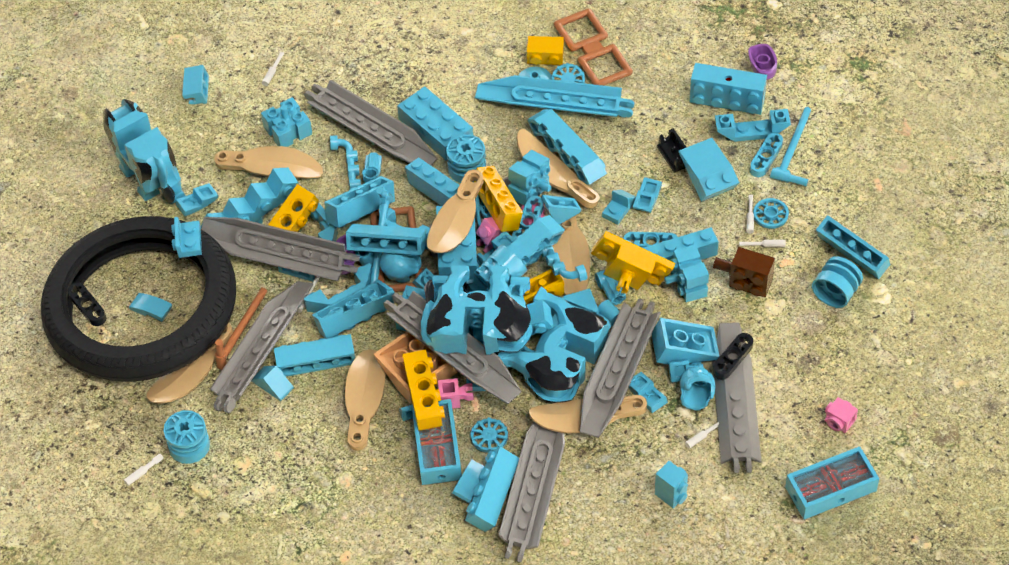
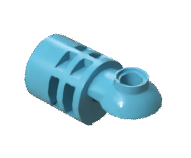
M500 245L476 269L474 275L485 287L483 291H488L490 289V266L508 267L510 278L506 283L508 286L511 284V277H522L527 272V268L510 249Z

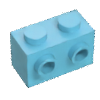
M668 461L656 473L655 495L672 508L678 503L682 504L687 498L688 474L682 467H677L671 461Z

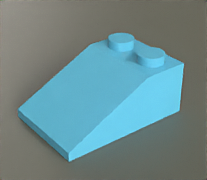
M713 138L678 151L701 202L732 190L740 183L732 165Z
M660 318L654 327L652 340L657 363L668 364L669 361L688 359L689 363L717 360L720 357L714 327Z

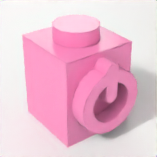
M837 397L833 403L830 402L827 405L825 421L834 431L846 433L856 421L858 409L852 406L850 402Z

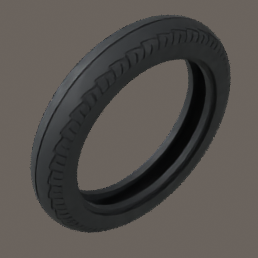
M161 216L127 218L107 224L88 233L66 250L54 265L45 283L41 298V319L50 344L60 357L74 368L88 375L110 381L135 382L165 376L187 366L202 356L220 337L231 318L235 306V273L231 261L221 245L201 229L202 255L184 257L202 271L206 280L205 291L200 305L184 325L171 334L150 343L136 346H113L89 338L75 326L72 318L74 303L69 297L68 287L77 282L84 284L101 266L129 253L157 250L178 254L177 251L173 250L172 239H175L171 225L174 224V218Z

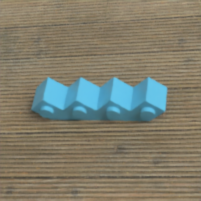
M544 109L527 119L534 135L543 136L551 152H558L562 161L569 168H574L579 180L590 185L607 174L604 162L552 109Z
M288 167L273 168L267 182L251 183L245 197L229 198L223 212L207 213L205 217L240 218L255 222L282 204L299 182Z
M550 215L542 218L539 217L507 248L525 266H528L538 261L545 248L557 244L565 229ZM475 276L470 288L473 291H483L485 287Z

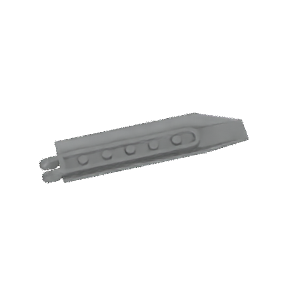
M330 80L326 88L313 84L311 88L316 94L309 90L304 93L308 104L390 154L408 163L413 162L419 157L431 166L437 160V157L414 129L334 81Z
M203 218L202 230L212 236L224 251L231 255L335 281L339 280L342 271L356 273L358 270L356 266L344 264L345 259L359 261L360 256L346 253L345 244L240 218Z
M297 281L267 302L210 388L212 392L218 395L214 403L215 410L221 411L224 408V411L227 413L233 411L236 407V401L241 397L299 309L304 298L311 290L313 283Z
M415 291L411 293L408 299L403 298L398 293L393 294L392 299L399 306H396L389 300L384 302V307L389 311L386 313L387 316L474 384L507 404L522 392L500 357L495 353L486 355L485 346L469 333L466 354L459 352L445 354L435 351L431 346H428L421 336V320L426 300Z
M640 298L633 308L625 302L623 303L584 391L580 433L599 438L622 404L661 312L652 314L655 302L650 301L646 310H642L644 300Z
M739 323L719 324L716 340L719 356L742 333ZM736 353L728 355L733 360L739 357ZM748 354L729 378L720 380L713 374L716 385L715 400L717 422H719L718 435L721 464L731 460L734 473H739V461H746L745 469L747 473H752V459L759 463L762 462L752 360L750 354ZM712 360V366H714L717 360ZM725 363L723 369H719V371L726 370L727 364Z
M535 422L527 431L498 535L508 544L504 558L509 559L512 554L513 545L521 547L517 555L518 562H522L525 549L539 546L565 446L564 433L545 429Z

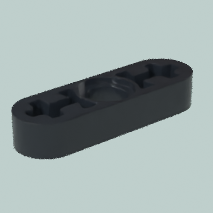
M82 283L71 284L68 287V294L72 302L91 325H103L107 317L101 305ZM76 291H78L79 293H81L82 296H81L80 298H79V295L76 293ZM87 301L92 302L89 307H82L83 303ZM94 311L99 316L98 318L93 316Z
M739 334L714 363L713 374L717 379L725 380L729 378L752 350L753 337L750 334ZM745 341H747L748 344H747V343L743 344V346H742L741 349H740L741 342L744 343ZM736 353L739 357L733 360L728 355ZM726 363V370L719 371V369H723Z

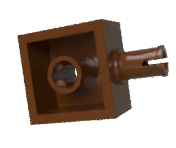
M738 247L732 262L716 257L713 269L729 273V287L766 298L773 281L775 258Z

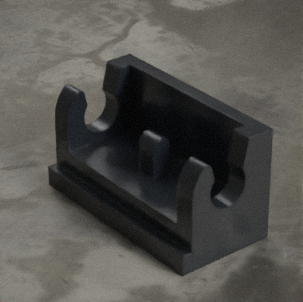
M672 128L668 132V137L664 138L662 134L659 136L657 148L672 171L676 173L686 168L678 151L687 147L675 129Z

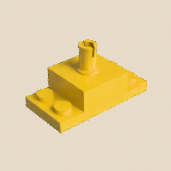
M605 231L591 251V254L598 259L607 261L604 275L619 281L616 290L619 292L622 288L621 293H627L629 286L638 290L646 280L651 284L659 286L664 281V277H667L675 266L674 262Z

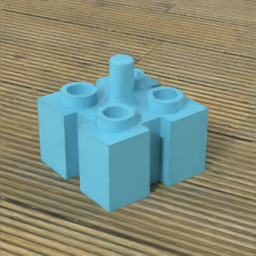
M293 97L281 102L280 107L277 109L271 107L261 112L263 127L270 136L273 135L277 146L288 147L294 144V139L302 140L312 135L311 121L304 111L300 112V106Z
M530 150L522 157L521 162L517 161L508 169V180L511 181L508 189L516 202L525 206L528 198L531 196H538L542 192H549L552 186L548 176L550 172L549 158Z
M696 245L674 250L671 261L675 263L671 275L664 277L665 283L677 282L678 293L680 296H683L685 302L707 297L709 273L704 262L702 263Z

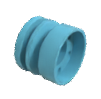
M463 134L456 136L448 143L446 149L448 172L454 181L461 183L466 172L476 170L477 167L486 166L485 146L480 138L474 135Z
M834 256L828 259L822 271L814 279L812 290L823 303L831 307L843 308L861 285L863 275L852 261Z
M189 410L176 412L167 419L163 432L170 455L176 461L185 464L198 462L204 458L210 448V440L204 419L198 413Z

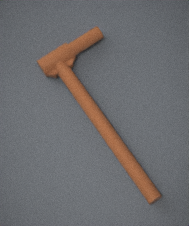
M260 288L226 345L223 347L221 339L215 341V359L218 369L223 370L227 364V356L267 293L266 288Z

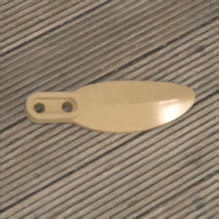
M525 129L518 131L517 145L522 157L530 150H533L550 159V172L548 176L552 187L570 194L586 208L597 206L600 198L597 192L579 180L577 175L562 160L554 155L530 132Z
M265 146L247 151L223 150L214 157L216 166L223 170H245L253 174L269 176L273 168L288 167L295 178L310 179L319 178L323 175L322 166L313 157L297 149L284 146Z
M469 170L466 172L457 193L448 199L438 212L427 238V248L435 253L449 252L459 246L467 237L476 214L475 199L484 182L483 174L479 170Z
M576 215L559 224L565 231L557 244L552 246L554 252L558 253L560 261L564 262L567 271H575L576 266L584 265L588 279L579 282L578 278L566 279L562 277L565 295L586 290L590 275L589 247L584 234L577 227Z
M230 323L227 324L222 332L225 334L220 335L218 338L223 341V346L233 334ZM215 343L212 345L213 347L209 348L192 363L160 377L147 392V399L153 403H168L180 399L193 391L204 380L215 362Z
M372 349L365 350L356 356L350 366L346 379L345 403L350 416L347 440L349 447L356 451L364 449L368 444L370 421L380 406L385 387V371L374 357V353L377 350ZM361 418L363 421L357 422V419ZM356 436L361 437L359 440L354 439Z
M641 395L624 397L622 404L618 408L620 411H616L608 424L620 418L644 414L647 410L646 399ZM583 399L536 406L530 409L529 416L535 423L545 429L560 433H580Z

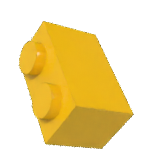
M528 36L527 64L563 65L564 37Z

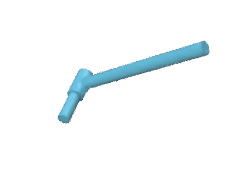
M809 107L804 108L781 166L772 169L770 178L807 186L809 179L792 175L787 168L811 113Z
M379 186L376 188V192L379 194L382 202L378 225L386 226L388 207L393 201V196L383 187ZM374 252L370 284L379 278L382 252Z

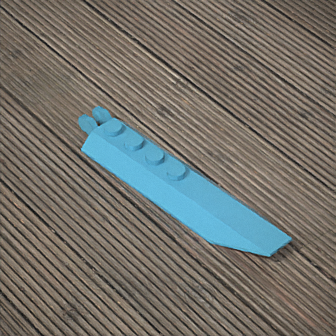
M517 75L479 83L475 99L505 104L614 117L619 115L624 118L633 115L632 109L635 104L630 99L621 98L622 88Z

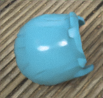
M382 253L380 257V267L383 273L390 280H395L399 283L409 282V276L418 273L422 264L420 255Z
M691 367L682 374L680 378L682 393L680 400L687 409L701 410L707 407L710 399H713L716 385L713 375L707 369Z

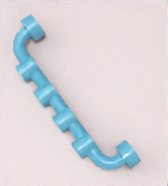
M337 135L330 136V150H338V146L346 149L349 190L360 186V179H356V176H359V165L354 164V162L358 161L357 150L353 151L352 145L344 139H338Z
M553 246L545 248L541 254L542 257L546 258L547 265L551 266L554 276L560 274L566 279L578 278L579 282L588 279L584 265L576 266L575 271H567L564 262L560 261L558 253L554 252Z

